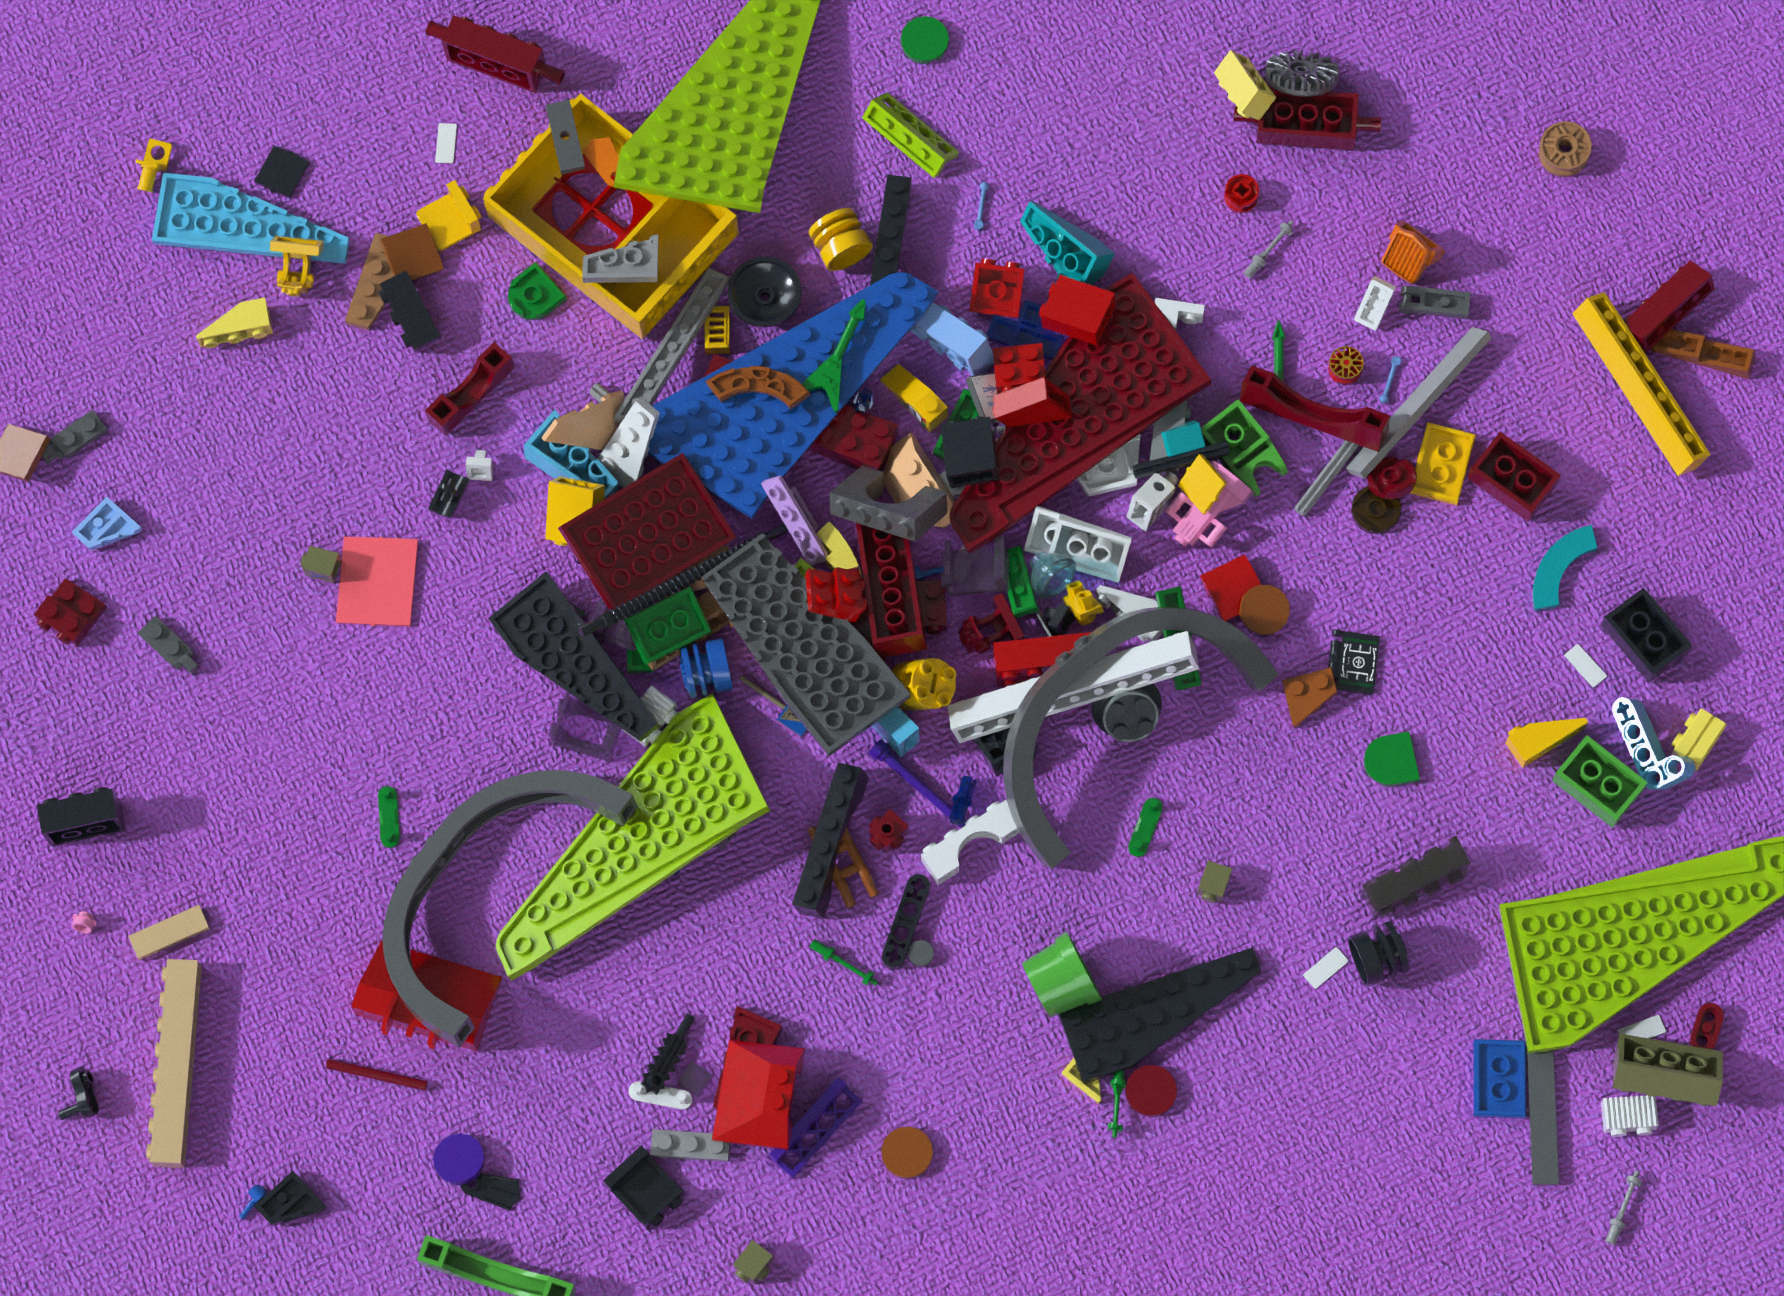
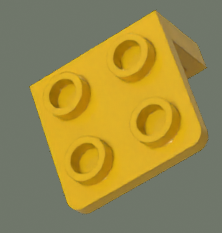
M455 180L446 184L449 194L416 212L421 225L427 223L437 251H443L481 230L478 220L481 218L478 209L475 205L470 206L467 201L470 197L463 185L459 187Z

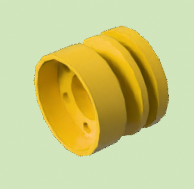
M852 208L835 210L817 220L809 229V236L814 241L815 247L821 250L820 257L829 271L846 269L864 259L873 249V244L866 231L860 229L861 222L857 219V214Z

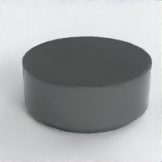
M918 940L909 947L908 957L914 966L926 967L933 961L934 950L927 941Z

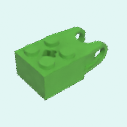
M1239 399L1201 428L1206 446L1224 441L1228 443L1230 454L1219 457L1217 460L1224 468L1253 491V496L1258 497L1261 494V490L1253 476V472L1258 467H1271L1282 476L1288 473L1287 467L1269 439L1270 437ZM1231 433L1233 436L1238 434V440H1230L1229 434Z

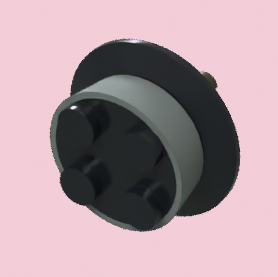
M1153 683L1092 702V716L1096 725L1106 734L1119 741L1134 742L1145 738L1155 728L1162 709V699L1158 688Z

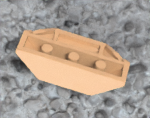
M909 433L893 445L890 450L883 473L884 486L895 503L904 502L912 498L924 486L947 492V514L934 525L945 528L951 524L949 518L950 510L956 500L913 433Z

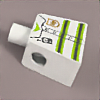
M1167 472L1162 477L1158 473H1154L1132 496L1127 518L1146 532L1170 504L1175 491V485L1178 482L1176 475L1172 472Z

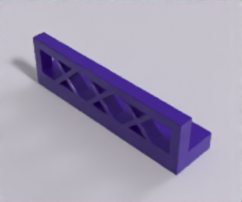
M838 1077L792 1127L789 1150L774 1148L769 1153L770 1159L794 1179L857 1109L862 1100L846 1087V1083ZM842 1093L854 1101L848 1109H836V1100ZM833 1105L834 1110H828ZM834 1114V1125L829 1129H819V1119L823 1115ZM837 1114H843V1115L837 1120ZM816 1123V1129L810 1130ZM820 1133H826V1134L820 1139ZM806 1134H817V1144L813 1148H802V1138ZM799 1142V1149H793ZM808 1152V1154L803 1158L802 1153ZM788 1153H799L800 1162L793 1170L782 1162Z

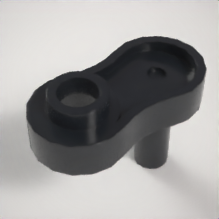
M84 1067L71 1070L70 1080L75 1091L77 1104L59 1110V1118L64 1120L79 1113L85 1118L97 1115L99 1107L93 1092L92 1084L94 1083V1078L91 1071L86 1070Z

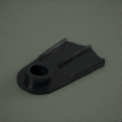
M480 1173L475 1179L477 1184L474 1188H469L467 1184L460 1185L465 1194L508 1211L511 1210L521 1197L519 1180L514 1178Z

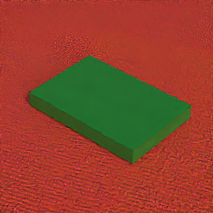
M691 586L636 612V614L630 615V617L624 618L625 624L645 665L712 632Z

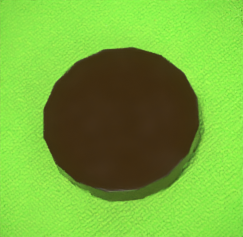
M1366 486L1357 492L1352 501L1351 514L1353 521L1361 530L1367 533H1386L1394 528L1399 521L1401 503L1399 498L1386 499L1376 496Z

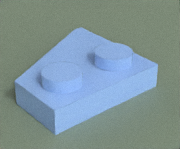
M106 497L72 533L92 551L140 533L142 528Z

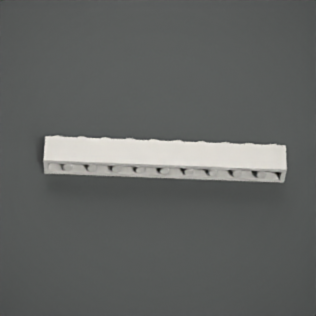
M1188 631L1104 656L1057 698L1046 716L1198 670L1199 664L1195 644ZM1032 678L1022 683L1010 685L948 705L950 727L958 742L962 743L1010 728L1019 705L1038 678Z

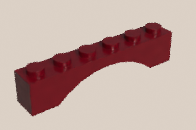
M1253 365L1242 381L1240 402L1377 452H1379L1387 437L1391 415L1369 407L1341 409L1319 404L1295 392L1275 373Z

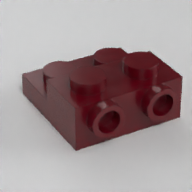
M65 578L52 596L48 595L33 615L37 619L36 624L46 632L51 629L57 633L56 638L66 645L72 643L78 647L107 606Z
M945 580L918 581L925 632L927 631V634L935 635L942 633V631H947Z

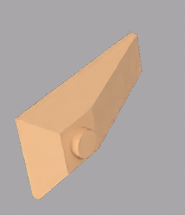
M622 391L608 393L602 396V402L596 405L592 401L586 404L585 408L579 413L573 410L555 419L542 436V439L546 442L603 450L620 425V423L614 421V416L625 400L624 393Z

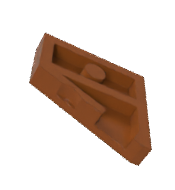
M1331 667L1282 680L1294 728L1299 727L1303 720L1312 713H1316L1325 702L1330 701L1338 694Z

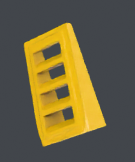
M715 306L711 313H724V317H710L709 315L705 321V354H730L729 306ZM710 322H724V325L710 326ZM724 330L722 334H710V331ZM710 339H724V342H710Z

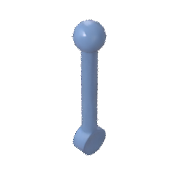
M987 182L980 184L982 191L977 220L974 222V229L977 231L983 229V209L986 191L989 189Z
M1398 356L1391 359V371L1384 393L1379 397L1382 404H1386L1389 401L1388 393L1396 368L1401 364V359Z

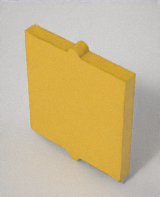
M1199 454L1193 464L1187 467V472L1178 486L1202 514H1207L1214 502L1219 500V495L1228 483L1203 454Z

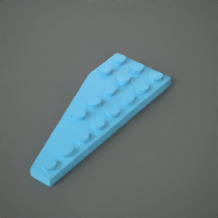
M163 173L152 235L153 244L283 257L282 252L270 251V241L275 236L324 241L322 253L319 256L311 255V260L342 264L347 262L350 240L342 234L323 226H317L308 222L303 217L292 215L287 210L255 196L246 195L240 192L239 189L221 184L216 179Z

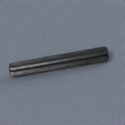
M1224 441L1174 456H1166L1135 464L1132 466L1134 477L1138 479L1153 475L1154 473L1192 465L1199 454H1203L1207 460L1227 456L1230 454V448L1228 443Z

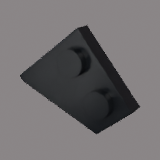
M294 1171L254 1205L272 1227L327 1209Z

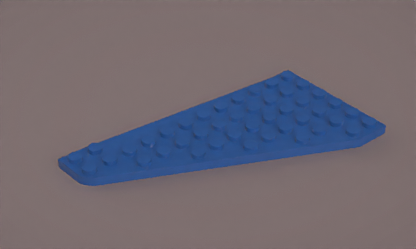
M898 272L890 274L654 404L652 407L660 414L653 438L649 442L648 447L650 449L648 455L665 464L683 453L709 493L753 519L768 498L761 483L764 480L777 476L784 478L907 332H910L924 316L938 296V291L908 273ZM862 299H865V319L859 322L842 358L839 411L837 413L833 411L828 395L823 388L811 391L808 398L790 410L787 405L777 398L755 392L738 394L721 403L707 386L706 381L721 372L750 366L768 367L772 370L786 373L802 384L823 362L833 355L851 318L849 312Z

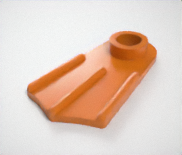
M609 137L592 139L582 149V152L606 184L614 187L615 180H612L611 177L616 175L619 160L618 154Z

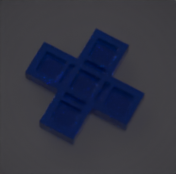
M1025 300L1018 321L994 314L986 334L990 341L1005 346L1042 343L1043 357L1049 360L1054 359L1064 341V336L1042 329L1041 317H1039L1042 305Z

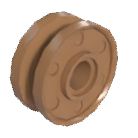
M1567 121L1554 123L1545 130L1541 137L1538 156L1542 166L1548 172L1561 177L1573 176L1582 171L1589 161L1592 142L1589 134L1582 126ZM1567 146L1571 151L1563 152L1559 147Z

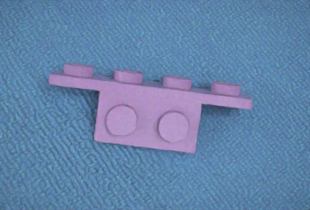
M782 476L764 480L761 483L762 487L808 564L815 565L826 562L825 558L828 556V553L815 533L819 526L795 486L788 488Z

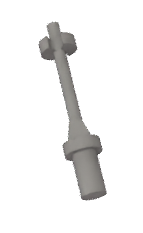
M1290 220L1288 224L1282 222L1279 226L1281 232L1261 254L1253 256L1252 263L1243 272L1246 278L1251 279L1259 268H1263L1266 265L1265 260L1268 254L1284 235L1290 236L1293 233L1291 231V227L1294 224L1293 221Z
M1635 1171L1633 1176H1627L1626 1181L1630 1185L1616 1219H1611L1609 1223L1611 1227L1605 1242L1615 1246L1620 1231L1625 1228L1626 1224L1622 1221L1634 1187H1640L1642 1183L1638 1179L1639 1171Z

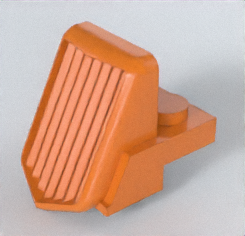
M1402 220L1395 224L1389 237L1391 241L1381 262L1395 275L1413 285L1418 282L1427 266L1429 267L1441 260L1446 251L1405 220Z

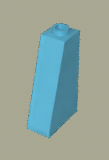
M899 707L872 725L900 758L920 742L919 727Z

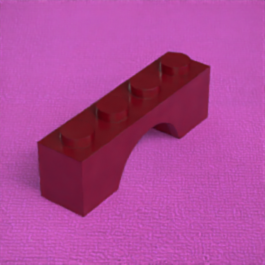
M493 342L476 359V363L466 379L451 392L442 393L425 410L428 421L443 435L447 436L515 368L512 357Z

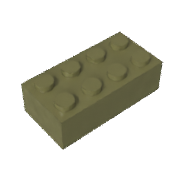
M1619 1033L1614 1055L1613 1088L1624 1092L1632 1091L1648 1096L1671 1098L1675 1101L1694 1102L1703 1106H1717L1723 1083V1051Z

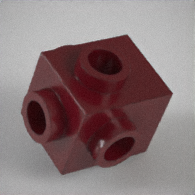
M891 809L882 817L880 815L877 816L869 825V836L871 837L869 841L877 850L883 849L886 853H889L892 849L896 851L905 842L904 837L909 833V826Z

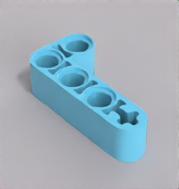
M1622 697L1614 702L1612 708L1614 717L1640 777L1648 782L1646 785L1648 789L1665 790L1693 775L1695 764L1691 758L1675 755L1665 757L1644 705L1640 700ZM1639 726L1641 733L1637 738L1636 729ZM1649 749L1651 755L1650 759L1647 761L1645 755L1647 750ZM1679 761L1682 765L1680 773H1678L1676 768ZM1657 773H1659L1661 777L1660 782L1658 784L1655 780Z

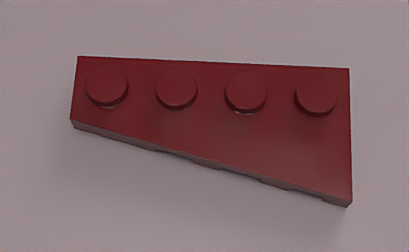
M736 1006L733 1027L731 1026L729 1037L730 1040L775 1045L783 1027ZM725 1052V1056H724V1060H723L724 1066H725V1061H726L727 1052ZM724 1066L722 1070V1075H720L717 1091L714 1099L713 1108L715 1110H717Z

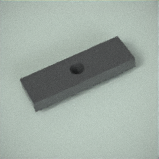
M569 99L546 104L561 175L584 170V160Z

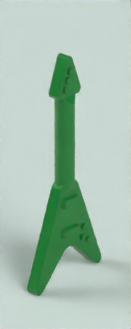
M862 299L849 312L851 318L833 355L823 362L802 383L809 392L823 388L835 413L839 411L842 358L859 322L865 319V299Z

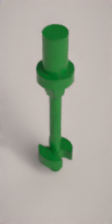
M816 939L812 941L810 948L824 956L823 959L828 962L830 959H833L864 978L862 981L864 985L869 983L877 985L878 981L873 979V972L869 971L865 974L834 954L836 950L834 947L831 946L829 948Z
M1124 1071L1115 1073L1110 1085L1113 1088L1115 1102L1113 1122L1108 1123L1107 1130H1112V1138H1117V1133L1123 1131V1124L1118 1125L1120 1095L1126 1087Z

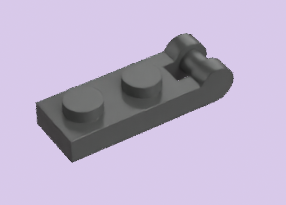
M1402 286L1400 292L1402 302L1399 303V312L1403 314L1418 313L1468 319L1471 292ZM1420 297L1419 303L1412 302V298Z

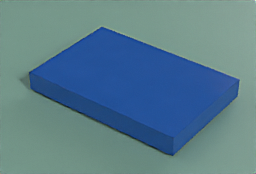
M1473 1040V1117L1526 1118V1041Z

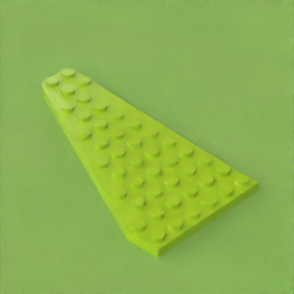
M750 0L621 148L614 188L760 213L764 188L821 0Z
M713 694L678 712L619 784V788L633 795L638 806L624 827L596 813L501 930L496 940V950L511 981L546 961L749 822L771 811Z
M1784 836L1749 843L1747 846L1541 898L1499 904L1528 1054L1570 1048L1784 896Z

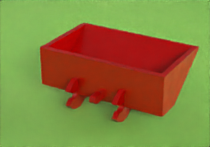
M381 941L357 987L351 1005L355 1015L382 1023L380 1031H383L382 1034L385 1035L389 1033L393 1026L406 1030L405 1036L410 1038L413 1037L414 1033L428 1037L427 1045L431 1049L435 1048L438 1040L452 1044L427 1029L406 1007L388 973L383 952V941ZM410 949L415 974L423 986L446 1004L470 1017L475 1028L461 1047L477 1052L502 977Z

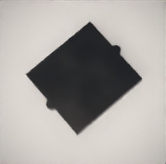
M274 145L254 182L269 189L271 193L276 192L290 199L310 162L295 155L293 151L288 152Z

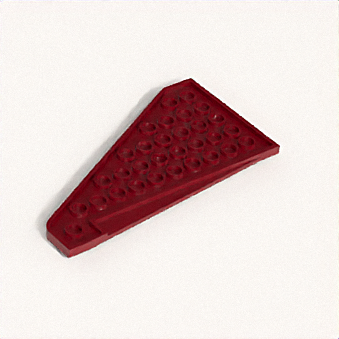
M1133 273L1104 289L1115 293L1116 307L1098 345L1096 346L1069 336L1045 370L1046 379L1070 396L1072 418L1006 427L996 442L1000 480L966 486L953 504L949 515L951 527L969 554L994 540L1034 511L1036 506L1045 503L1189 397L1212 384L1211 378Z

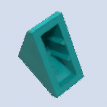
M1196 420L1161 433L1167 457L1205 447L1200 424Z

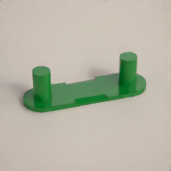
M385 786L378 792L380 840L383 846L393 848L400 840L397 793L394 788Z
M1149 798L1143 805L1128 845L1129 853L1134 857H1142L1149 847L1163 808L1161 801L1157 798Z

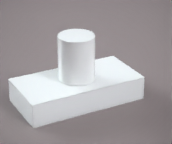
M1374 276L1354 320L1376 331L1395 292L1396 286Z

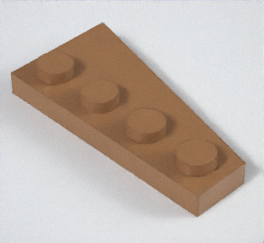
M379 233L374 235L345 319L347 325L370 330L386 306L378 294V291L381 290L380 283L394 277L380 242L382 238L388 237Z

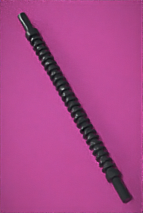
M783 523L765 533L759 532L754 537H750L749 540H744L743 543L732 546V550L727 549L726 552L723 551L720 555L717 554L714 558L711 557L708 561H703V565L699 563L697 567L693 566L691 570L688 569L685 573L682 572L679 576L676 575L673 579H668V583L664 581L662 586L658 584L656 589L652 587L650 591L647 590L644 594L641 593L638 597L635 596L632 600L629 599L626 603H621L620 606H615L614 609H609L608 612L599 614L598 619L578 628V632L581 637H585L602 627L605 629L613 625V622L618 623L619 619L624 620L625 616L630 617L631 613L636 614L637 610L641 611L643 607L647 608L648 604L653 605L654 601L659 602L660 598L665 599L666 595L671 596L672 592L677 593L678 589L682 590L684 586L688 587L690 583L694 584L696 580L700 581L703 575L759 535L764 534L770 542L789 530Z

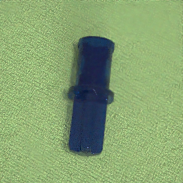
M863 388L862 392L859 390L854 397L855 410L857 412L861 410L864 414L873 405V394L867 388Z
M963 776L961 778L957 794L953 796L954 804L949 815L950 823L961 825L968 807L972 805L971 798L977 781L975 779L972 781L973 778L970 776Z

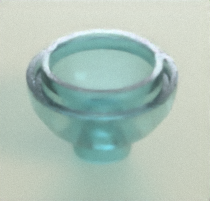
M1044 552L1036 554L1030 561V567L1032 568L1031 585L1034 592L1040 598L1054 597L1066 589V585L1070 584L1074 578L1076 570L1075 561L1062 553L1046 555Z

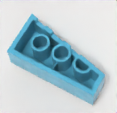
M556 410L548 416L524 444V458L554 479L562 476L605 485L604 500L618 492V481L591 454L589 448L546 442L542 439V436L553 421L560 417Z

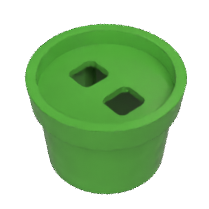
M1067 931L1056 937L1053 944L1022 962L1024 970L1050 1018L1082 1004L1088 1003L1090 1005L1102 1000L1090 972Z

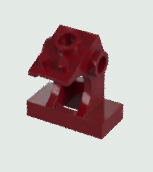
M1002 593L993 597L995 612L977 620L976 616H970L963 621V626L958 631L959 639L969 654L976 651L978 654L985 653L991 649V645L994 642H1000L1010 637L1011 641L1024 639V635ZM992 624L996 634L983 637L979 630Z

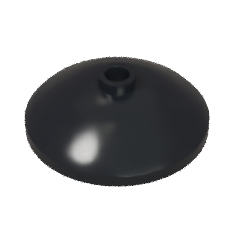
M756 257L741 264L732 274L727 292L729 304L736 316L743 322L755 327H773L785 322L796 312L802 296L801 283L797 273L786 262L774 257ZM767 295L770 298L767 301H763L761 297Z

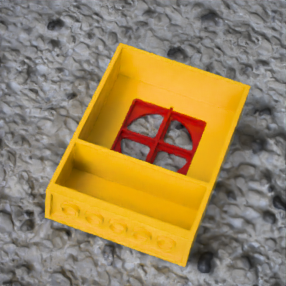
M581 93L576 98L569 100L581 152L592 139L609 137L619 157L621 148L633 134ZM549 124V128L544 133H539L535 137L533 145L527 151L524 150L520 153L511 169L507 168L502 173L500 181L495 186L492 185L486 190L483 200L487 215L492 221L643 340L738 236L737 215L722 206L625 190L632 203L633 217L630 225L623 228L601 211V206L619 188L608 185L594 201H589L567 184V181L572 176L583 173H599L582 152L585 169L561 175ZM613 175L611 179L615 180L616 175ZM558 191L565 193L584 209L580 217L565 231L558 227L552 213L553 197ZM591 218L598 219L618 236L613 243L602 246L585 245L574 240V236ZM658 234V282L583 283V256L609 248L619 249L628 246L630 242L637 241L639 243L649 240L650 236Z

